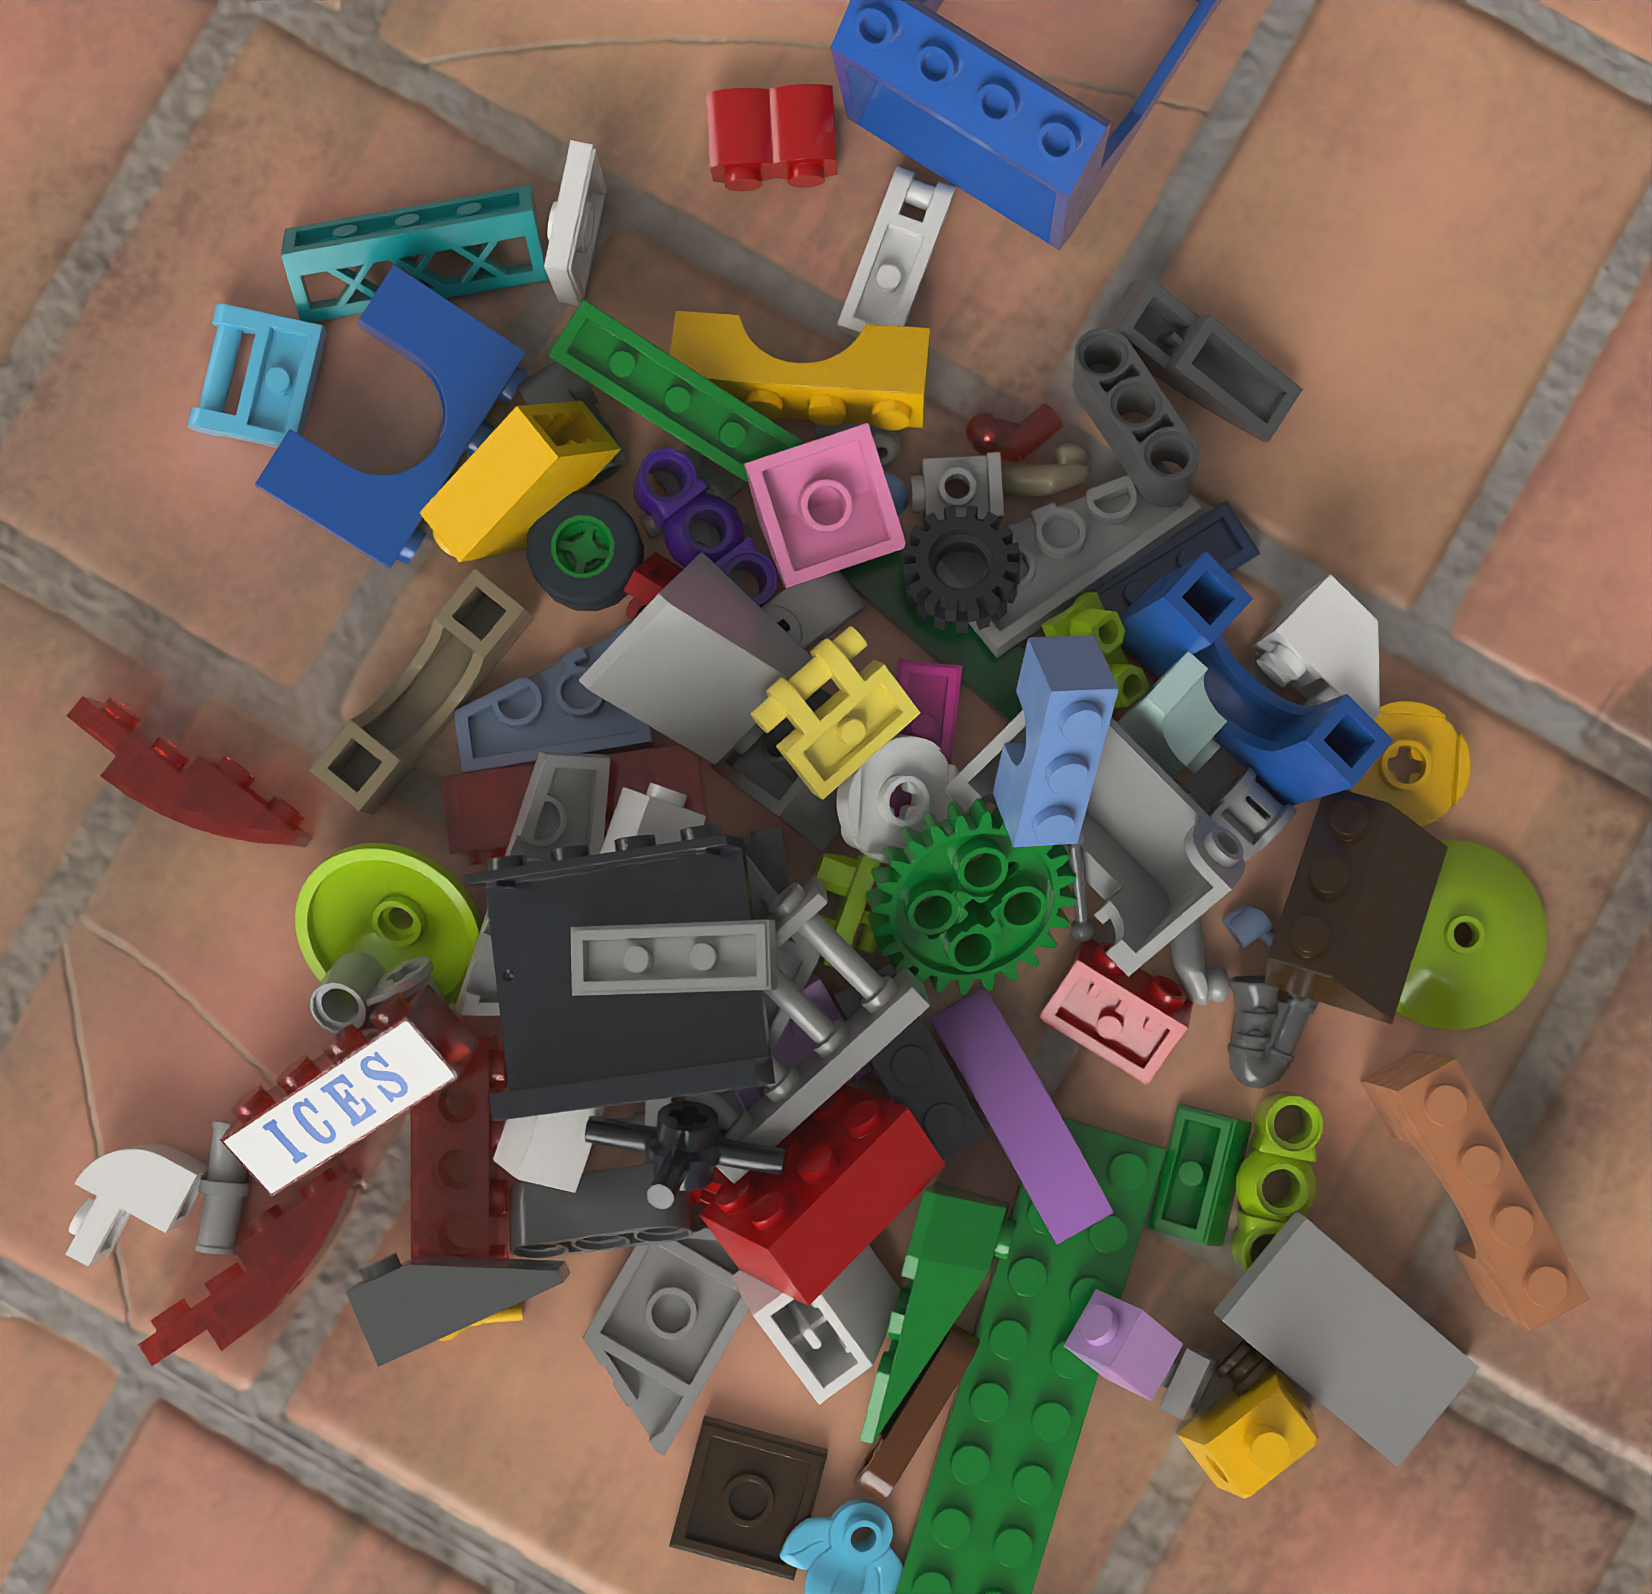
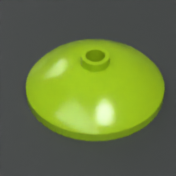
M1439 840L1448 849L1396 1013L1412 1022L1431 1028L1465 1030L1489 1024L1503 1017L1528 995L1537 981L1544 964L1548 939L1547 922L1541 900L1534 886L1522 870L1501 853L1478 843L1464 840ZM1462 922L1466 923L1472 931V939L1465 947L1458 945L1454 939V930Z
M388 843L358 844L339 850L326 858L304 883L298 896L295 910V929L301 952L308 966L320 982L336 960L346 953L360 952L368 954L378 960L384 967L385 972L413 958L427 956L434 966L431 975L446 1001L454 1002L455 1004L457 1003L482 927V921L475 903L464 886L452 873L432 858L418 851ZM398 908H401L408 912L412 918L406 917L403 914H401Z

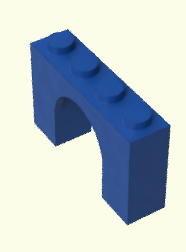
M394 264L359 318L357 327L414 363L431 380L437 391L442 409L440 435L433 450L425 460L407 471L391 475H374L353 469L289 429L255 483V486L386 569H390L396 559L406 565L410 562L427 534L417 527L423 518L419 512L453 476L451 471L463 452L471 456L488 438L494 426L484 419L495 401L499 399L508 405L518 390L517 386L523 382L527 375V372L518 367L526 351Z
M1207 551L1149 585L1120 616L1125 629L1122 644L1157 680L1188 651L1208 668L1204 675L1205 691L1215 710L1227 721L1214 737L1246 769L1250 766L1257 773L1256 779L1283 806L1286 804L1294 806L1353 788L1394 741L1348 694L1316 706H1304L1275 694L1243 668L1229 650L1222 632L1253 598Z

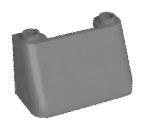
M1022 710L944 788L966 812L972 807L976 798H982L984 802H991L997 805L993 795V788L1004 743L1026 742L1024 711ZM1111 717L1082 824L1084 843L1081 847L1084 879L1105 900L1094 916L1102 924L1111 919L1115 928V943L1105 954L1129 977L1228 894L1242 877L1245 864L1243 847L1238 838L1230 830L1219 826ZM1062 844L1069 855L1068 844Z

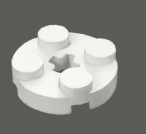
M905 734L894 736L838 786L837 813L844 841L851 847L860 850L867 857L889 864L883 848L885 845L903 849L907 845L901 831L902 827L907 826L921 833L926 829L923 814L926 811H930L939 822L947 819L949 802L955 800L944 788L959 774L956 766L948 764L944 754L939 751L942 749L932 741ZM901 784L903 791L911 793L912 800L911 805L901 806L899 817H895L894 810L889 805L891 793ZM955 801L960 811L963 812V808Z

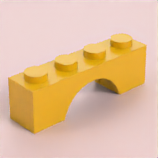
M689 311L675 312L670 355L772 421L778 418L811 420L824 426H835L841 423H868L869 425H875L881 429L892 431L901 430L906 427L923 428L929 371L930 328L866 324L857 339L838 355L813 363H793L774 358L759 349L746 334L739 315Z

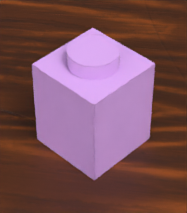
M1097 1289L1064 1344V1347L1105 1379L1150 1401L1153 1400L1183 1346L1181 1341L1142 1309Z

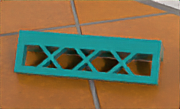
M531 185L285 228L281 249V258L300 321L315 322L363 313L379 286L364 277L373 263L381 261H392L407 270L408 274L416 280L420 278L425 281L422 284L444 298L548 280V275L544 268L545 258L537 227V211ZM525 236L531 263L505 267L488 255L498 241ZM482 244L479 250L472 245ZM453 249L470 260L461 276L444 278L426 266L436 252ZM420 255L417 261L410 256ZM358 266L355 272L348 267ZM480 267H482V268H484L485 270H487V271H484V272H478V273H476V272L479 270ZM327 271L347 283L338 298L311 302L304 275ZM356 289L363 292L360 294L352 295Z

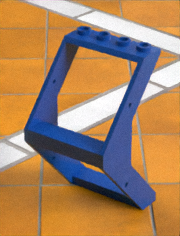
M850 0L830 48L849 120L1060 250L1073 234L1221 0H1196L1199 4L1130 112L1109 138L1110 120L937 14L936 12L944 0Z

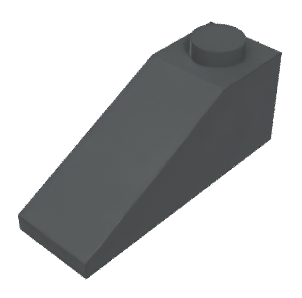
M393 1253L359 1269L363 1281L349 1289L346 1294L379 1367L564 1283L570 1274V1270L566 1261L418 1255L401 1263L397 1253Z

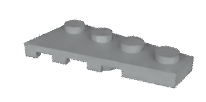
M1163 462L1154 465L1158 471L1164 474H1172ZM1125 475L1087 490L1085 497L1056 507L1055 503L1031 511L1030 518L1009 525L1013 532V543L1018 542L1020 549V578L1014 603L1007 602V613L1000 620L992 614L989 627L979 630L976 621L968 623L996 658H998L1042 627L1041 624L1067 610L1083 592L1095 591L1199 519L1202 507L1191 495L1179 505L1172 507L1156 506L1148 502L1141 495L1129 475ZM955 551L946 554L939 561L936 572L939 578L950 587L969 588L977 585L984 578L987 568L982 558L977 554L968 551Z
M539 751L505 856L526 855L528 865L550 862V850L560 847L591 845V854H600L604 840L610 757L603 754ZM488 909L455 1006V1010L460 1015L500 1016Z

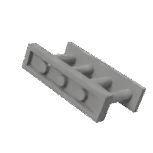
M816 875L803 887L798 883L791 884L770 905L768 911L772 915L767 920H775L776 950L798 931L863 996L861 999L862 1007L845 1023L841 1020L832 1022L777 967V990H764V992L814 1040L812 1045L814 1051L796 1068L792 1064L784 1066L772 1055L776 1084L766 1085L764 1088L765 1096L748 1111L744 1108L736 1110L718 1092L684 1096L688 1101L705 1104L717 1112L718 1131L724 1135L725 1139L775 1147L930 1006L923 983L907 967L893 979L889 975L881 977L817 913L828 903L825 885ZM716 1165L734 1184L749 1171Z

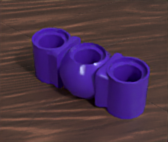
M659 448L649 453L642 461L635 477L633 497L638 507L647 515L653 517L657 529L660 531L664 528L665 545L672 558L685 568L703 552L728 577L735 570L750 572L759 583L758 596L751 599L761 608L775 592L778 582L777 571L768 557L763 553L757 552L751 537L745 540L743 522L736 508L722 497L706 493L710 485L706 480L696 475V469L691 459L682 451L673 448ZM662 470L670 472L677 478L680 484V493L668 497L657 494L652 490L648 482V475ZM697 520L710 522L719 533V544L714 547L698 545L689 534V524Z

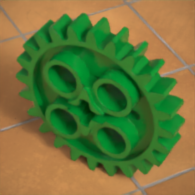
M982 798L975 799L970 814H962L955 801L949 802L947 819L940 822L930 811L924 812L926 829L918 833L910 827H902L901 831L907 845L903 849L885 845L883 851L891 867H874L871 870L878 888L866 891L865 896L872 910L866 916L882 956H888L897 974L907 967L922 983L929 977L936 993L940 994L951 980H955L961 995H967L974 979H981L987 991L993 990L995 974L1003 972L1012 982L1018 980L1015 965L1020 961H1024L1028 965L1037 967L1039 961L1034 953L1037 946L1053 949L1057 946L1050 928H1064L1070 924L1062 908L1076 904V898L1068 886L1076 881V875L1071 872L1070 865L1067 862L1070 859L1063 845L1013 847L998 806L990 814ZM983 854L982 857L978 858L977 860L969 862L970 859L975 857L976 855ZM1021 893L1020 895L1016 896L1015 898L1010 899V898H1011L1012 896H1014L1015 894ZM934 896L927 902L920 903L923 899ZM972 934L971 936L967 937L966 939H962V938H964L965 936Z

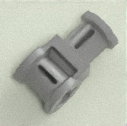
M1250 766L1237 776L1211 805V810L1207 813L1219 826L1230 830L1238 838L1243 847L1244 861H1248L1256 852L1270 843L1297 812L1290 804L1282 806L1256 782L1257 773Z

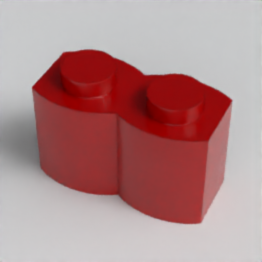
M796 84L772 89L731 88L706 93L709 159L713 182L725 183V188L733 191H750L760 188L762 181L778 178L787 179V183L790 186L806 188L821 185L825 182V177L837 175L832 85Z

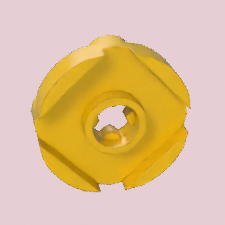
M1398 701L1385 704L1380 707V714L1374 721L1394 741L1354 787L1346 790L1391 803L1419 826H1427L1445 815L1451 806L1456 805L1464 795L1471 773V758L1468 745L1462 734H1457L1453 725L1444 719L1447 716L1435 707L1414 701ZM1399 748L1408 749L1409 759L1418 761L1420 766L1419 773L1409 774L1406 783L1397 781L1396 773L1388 768V760L1397 757Z

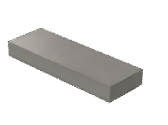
M775 920L571 927L572 996L777 990Z

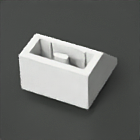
M1330 574L1303 593L1251 647L1261 656L1257 660L1261 670L1281 687H1285L1289 683L1307 700L1303 704L1304 706H1316L1348 694L1374 720L1380 714L1378 620Z
M869 1245L810 1306L797 1301L741 1270L731 1276L753 1317L819 1405L873 1366L888 1333L887 1329L891 1313L901 1291Z

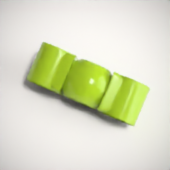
M1289 1092L1271 1093L1266 1095L1257 1104L1254 1112V1127L1256 1131L1249 1143V1146L1256 1150L1241 1163L1236 1176V1195L1242 1209H1237L1238 1226L1235 1228L1230 1242L1232 1256L1244 1271H1247L1253 1264L1250 1257V1249L1253 1242L1264 1234L1277 1235L1295 1211L1305 1216L1312 1208L1317 1196V1177L1309 1161L1316 1162L1317 1160L1315 1145L1319 1142L1323 1133V1118L1319 1108L1312 1101ZM1294 1105L1299 1109L1302 1116L1301 1127L1293 1137L1280 1139L1274 1129L1276 1114L1282 1108ZM1284 1169L1290 1178L1288 1194L1277 1202H1267L1262 1193V1184L1265 1177L1272 1171Z

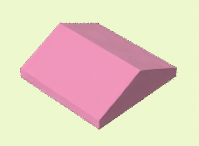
M868 423L744 463L760 528L784 588L904 549L906 541Z

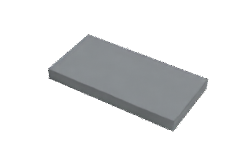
M1295 1211L1213 1311L1225 1324L1397 1467L1400 1466L1479 1369L1472 1360L1298 1211Z

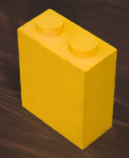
M582 401L516 406L419 513L433 529V537L436 543L446 553L455 557L459 563L526 550L527 534L531 526L568 495L575 491L581 492L615 457L621 448Z

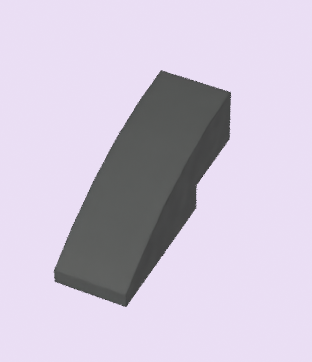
M1152 278L1131 282L1101 327L1121 332L1128 339L1149 372L1198 405L1263 442L1270 441L1303 390L1210 314L1198 316Z

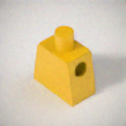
M1273 1363L1242 1394L1237 1396L1232 1390L1176 1433L1216 1487L1244 1499L1256 1493L1319 1442L1313 1411L1281 1369Z

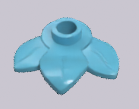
M852 1499L843 1503L834 1512L832 1517H814L800 1522L792 1529L780 1551V1558L787 1564L807 1570L804 1594H895L903 1568L899 1557L890 1547L893 1538L891 1519L880 1504L869 1499ZM869 1527L872 1529V1534L867 1539L860 1542L851 1540L852 1533L857 1528Z

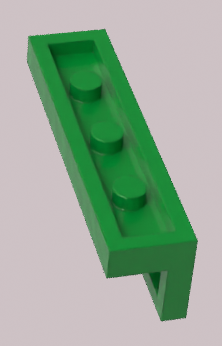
M583 298L561 334L556 336L548 349V356L748 484L744 463L805 443L788 430Z

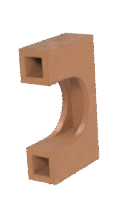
M1415 1050L1361 1080L1391 1137L1411 1144L1422 1155L1457 1207L1472 1239L1455 1248L1454 1251L1486 1307L1532 1332L1590 1299L1456 1058Z

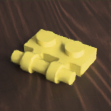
M852 626L845 629L833 641L825 638L811 650L813 658L789 680L786 681L784 678H779L766 690L768 698L750 713L754 721L766 733H769L781 721L788 718L795 730L776 747L810 791L822 800L920 714L885 664L873 660L859 673L856 671L850 661L867 647V643ZM831 678L840 690L813 712L805 700Z

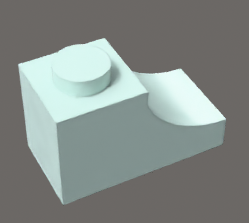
M1189 651L1165 672L1118 722L1171 778L1185 767L1195 774L1219 749L1220 745L1212 738L1227 722L1215 710L1205 691L1204 675L1208 668Z

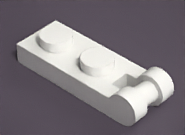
M897 166L838 320L837 331L857 338L866 324L906 325L941 229L949 213L956 187L940 181L934 187L915 180V172ZM905 203L926 211L923 222L900 215Z

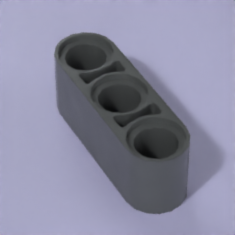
M1096 328L1086 332L1079 338L1075 346L1073 389L1077 398L1141 495L1148 502L1159 507H1172L1181 504L1190 496L1195 484L1199 463V448L1196 440L1128 339L1121 332L1111 328ZM1097 363H1106L1115 370L1108 373H1097L1089 367ZM1128 412H1139L1145 415L1148 420L1142 423H1130L1121 416ZM1169 461L1178 464L1183 470L1175 474H1164L1158 471L1154 465L1159 462Z
M654 1163L584 1172L581 1175L575 1193L527 1181L518 1182L509 1188L510 1253L520 1258L542 1259L685 1239L692 1235L691 1191L679 1190L673 1204L666 1209H658L652 1206L647 1199V1191L654 1179Z

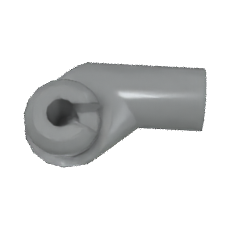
M1199 917L1171 941L1173 966L1189 999L1198 1005L1207 1006L1208 1001L1219 1003L1228 998L1229 980L1227 972L1220 967L1206 970L1201 917Z

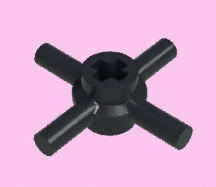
M678 1101L663 1106L658 1111L656 1127L590 1116L585 1129V1142L645 1152L654 1162V1179L647 1191V1199L652 1206L658 1209L670 1207L679 1190L693 1191L711 1184L714 1179L716 1165L783 1176L787 1163V1149L725 1139L724 1135L718 1131L717 1112L713 1108L698 1102Z

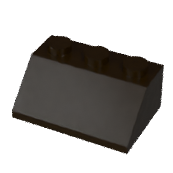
M1347 790L1323 796L1267 957L1265 985L1392 1025L1448 847L1391 803Z

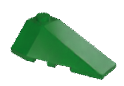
M938 1181L924 1190L901 1276L909 1279L906 1288H901L896 1305L891 1313L887 1331L888 1338L892 1340L889 1351H884L878 1366L860 1437L861 1441L873 1444L993 1266L995 1256L1007 1260L1017 1226L1016 1221L1006 1219L1010 1203Z

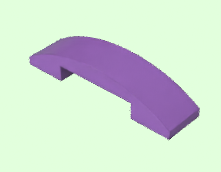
M985 987L930 1017L929 1019L986 1117L1055 1243L1058 1245L1113 1214L1114 1212L1071 1133Z

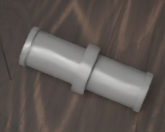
M213 1121L212 1123L213 1135L207 1178L200 1179L198 1192L204 1193L198 1244L195 1247L197 1252L218 1255L237 1254V1239L243 1197H250L252 1183L245 1182L247 1166L224 1141L249 1124L226 1121Z

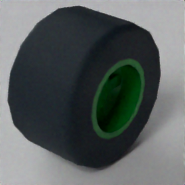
M575 491L560 501L531 526L527 534L526 558L534 579L555 602L575 611H599L618 604L628 595V593L624 592V589L633 571L644 562V545L633 518L617 501L598 492Z

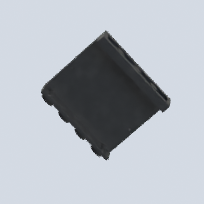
M718 824L701 825L681 829V841L656 845L655 835L630 836L614 840V852L592 855L591 845L560 847L550 850V862L528 865L526 855L503 856L486 860V872L464 875L465 885L485 887L509 1087V1091L489 1094L492 1121L776 1084L764 990L572 996L571 927L754 920L744 838L727 834L721 835V828Z

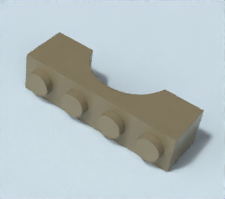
M474 568L435 615L423 645L404 672L373 705L348 721L309 771L358 811L374 815L454 718V711L464 706L532 623L534 618L524 607Z

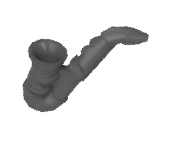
M1265 976L1228 978L1229 987L1233 991L1236 1005L1231 1040L1227 1048L1230 1069L1240 1083L1250 1088L1262 1089L1278 1082L1290 1067L1291 1062L1295 1058L1293 1053L1310 1013L1313 1014L1319 1002L1288 992L1289 996L1284 1001H1280L1277 999L1280 989L1265 985Z

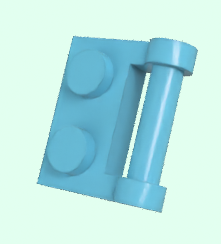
M216 304L212 324L217 327L199 405L198 407L191 408L187 427L212 436H225L278 448L289 429L303 437L328 333L323 325L227 304ZM242 334H253L255 338L237 414L224 413Z

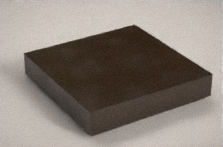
M704 1415L669 1547L794 1581L797 1568L783 1561L780 1558V1551L792 1529L800 1522L811 1518L828 1449Z

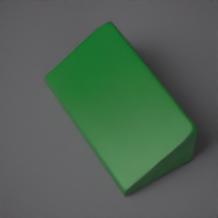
M1178 1103L1148 1228L1205 1246L1223 1245L1236 1194V1176L1241 1163L1244 1161L1252 1128L1251 1122Z

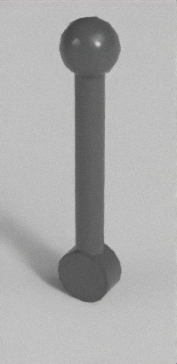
M1082 828L1078 843L1068 844L1071 872L1076 875V881L1072 883L1073 896L1076 898V904H1074L1075 920L1071 924L1070 933L1075 940L1087 942L1095 935V925L1088 919L1081 847L1084 843Z

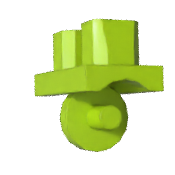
M1083 592L1067 610L1041 624L1046 637L1095 636L1119 688L1113 712L1117 708L1129 707L1148 692L1149 684L1142 668L1128 664L1120 645L1123 643L1125 629L1118 613L1104 610L1097 592Z
M821 853L812 877L816 875L824 883L825 890L841 896L833 919L820 916L850 946L859 923L864 924L856 948L875 954L877 943L866 916L872 910L870 908L868 912L864 909L867 903L866 891L872 889L875 881L871 870L874 867H880L881 862L863 854H856L853 859L848 856ZM820 955L818 962L834 968L822 955Z

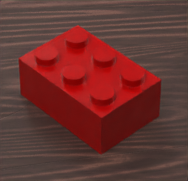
M844 1084L775 1146L787 1149L788 1151L783 1176L748 1171L735 1184L731 1180L723 1184L717 1191L715 1199L699 1215L741 1271L810 1306L946 1164L909 1108Z

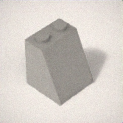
M701 552L655 596L578 681L591 692L716 765L732 747L740 755H743L765 731L759 727L750 713L768 698L766 690L779 678H784L786 681L789 680L813 657Z

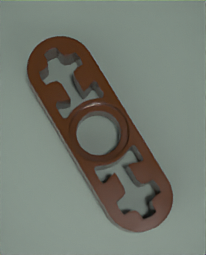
M956 1323L952 1325L871 1446L854 1479L855 1485L880 1501H884L970 1365L980 1344L978 1337Z

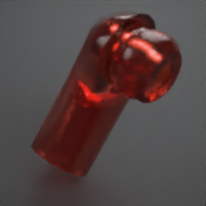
M1043 403L1020 423L994 418L991 413H979L973 416L967 424L966 435L967 439L973 444L974 449L982 456L987 455V453L1000 452L1001 460L1014 463L1026 459L1064 426L1054 410Z

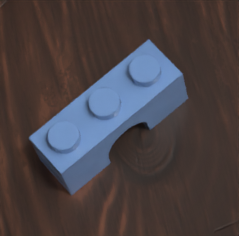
M1094 635L1028 638L1016 689L1025 716L1026 742L1004 743L993 788L995 801L1013 847L1078 843L1119 690Z

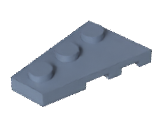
M632 621L613 630L615 634L586 649L581 646L561 656L562 661L529 678L522 676L455 710L454 717L463 775L466 778L532 768L535 766L539 751L610 755L653 748L652 728L591 692L578 681Z

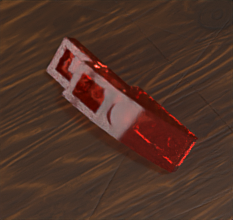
M82 696L66 715L116 755L100 777L128 797L153 811L194 829L225 838L258 844L306 848L313 839L310 834L299 827L305 817L277 795H274L268 802L250 788L256 778L233 759L225 755L218 762L199 755L191 766L186 769L185 766L190 761V758L184 752L161 736L154 743L135 729L141 719L114 698L109 697L103 703Z
M332 1167L298 1189L305 1200L286 1213L276 1204L244 1225L250 1237L233 1249L247 1271H244L239 1262H236L204 1284L211 1295L190 1308L183 1298L153 1318L150 1322L157 1332L138 1344L151 1366L157 1364L206 1330H208L222 1351L266 1319L315 1268L335 1239L352 1206L362 1180L356 1168L343 1173L339 1177H337Z

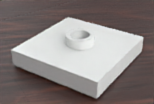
M570 140L558 202L554 201L550 211L547 231L549 245L544 268L558 302L578 306L582 298L584 299L607 187L593 144Z

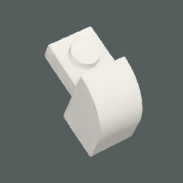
M159 1143L133 1145L98 1158L84 1169L74 1183L97 1197L95 1200L88 1198L75 1214L69 1227V1232L75 1235L65 1255L88 1267L108 1258L131 1215L164 1233L184 1225L200 1195V1192H198L200 1179L207 1178L208 1165L177 1148Z

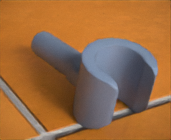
M1241 905L1223 919L1225 927L1242 948H1246L1258 938L1261 939L1266 947L1271 948L1276 931L1272 929L1273 925L1270 919L1262 910L1250 905Z

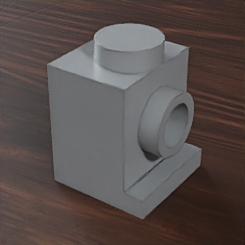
M1000 452L987 453L984 456L923 459L921 475H910L912 514L923 513V516L926 517L934 512L940 521L944 519V508L955 506L956 517H966V507L968 505L978 507V519L984 520L988 511L998 516L999 527L1004 517ZM961 479L967 484L969 492L963 498L954 499L946 493L945 484L949 480Z

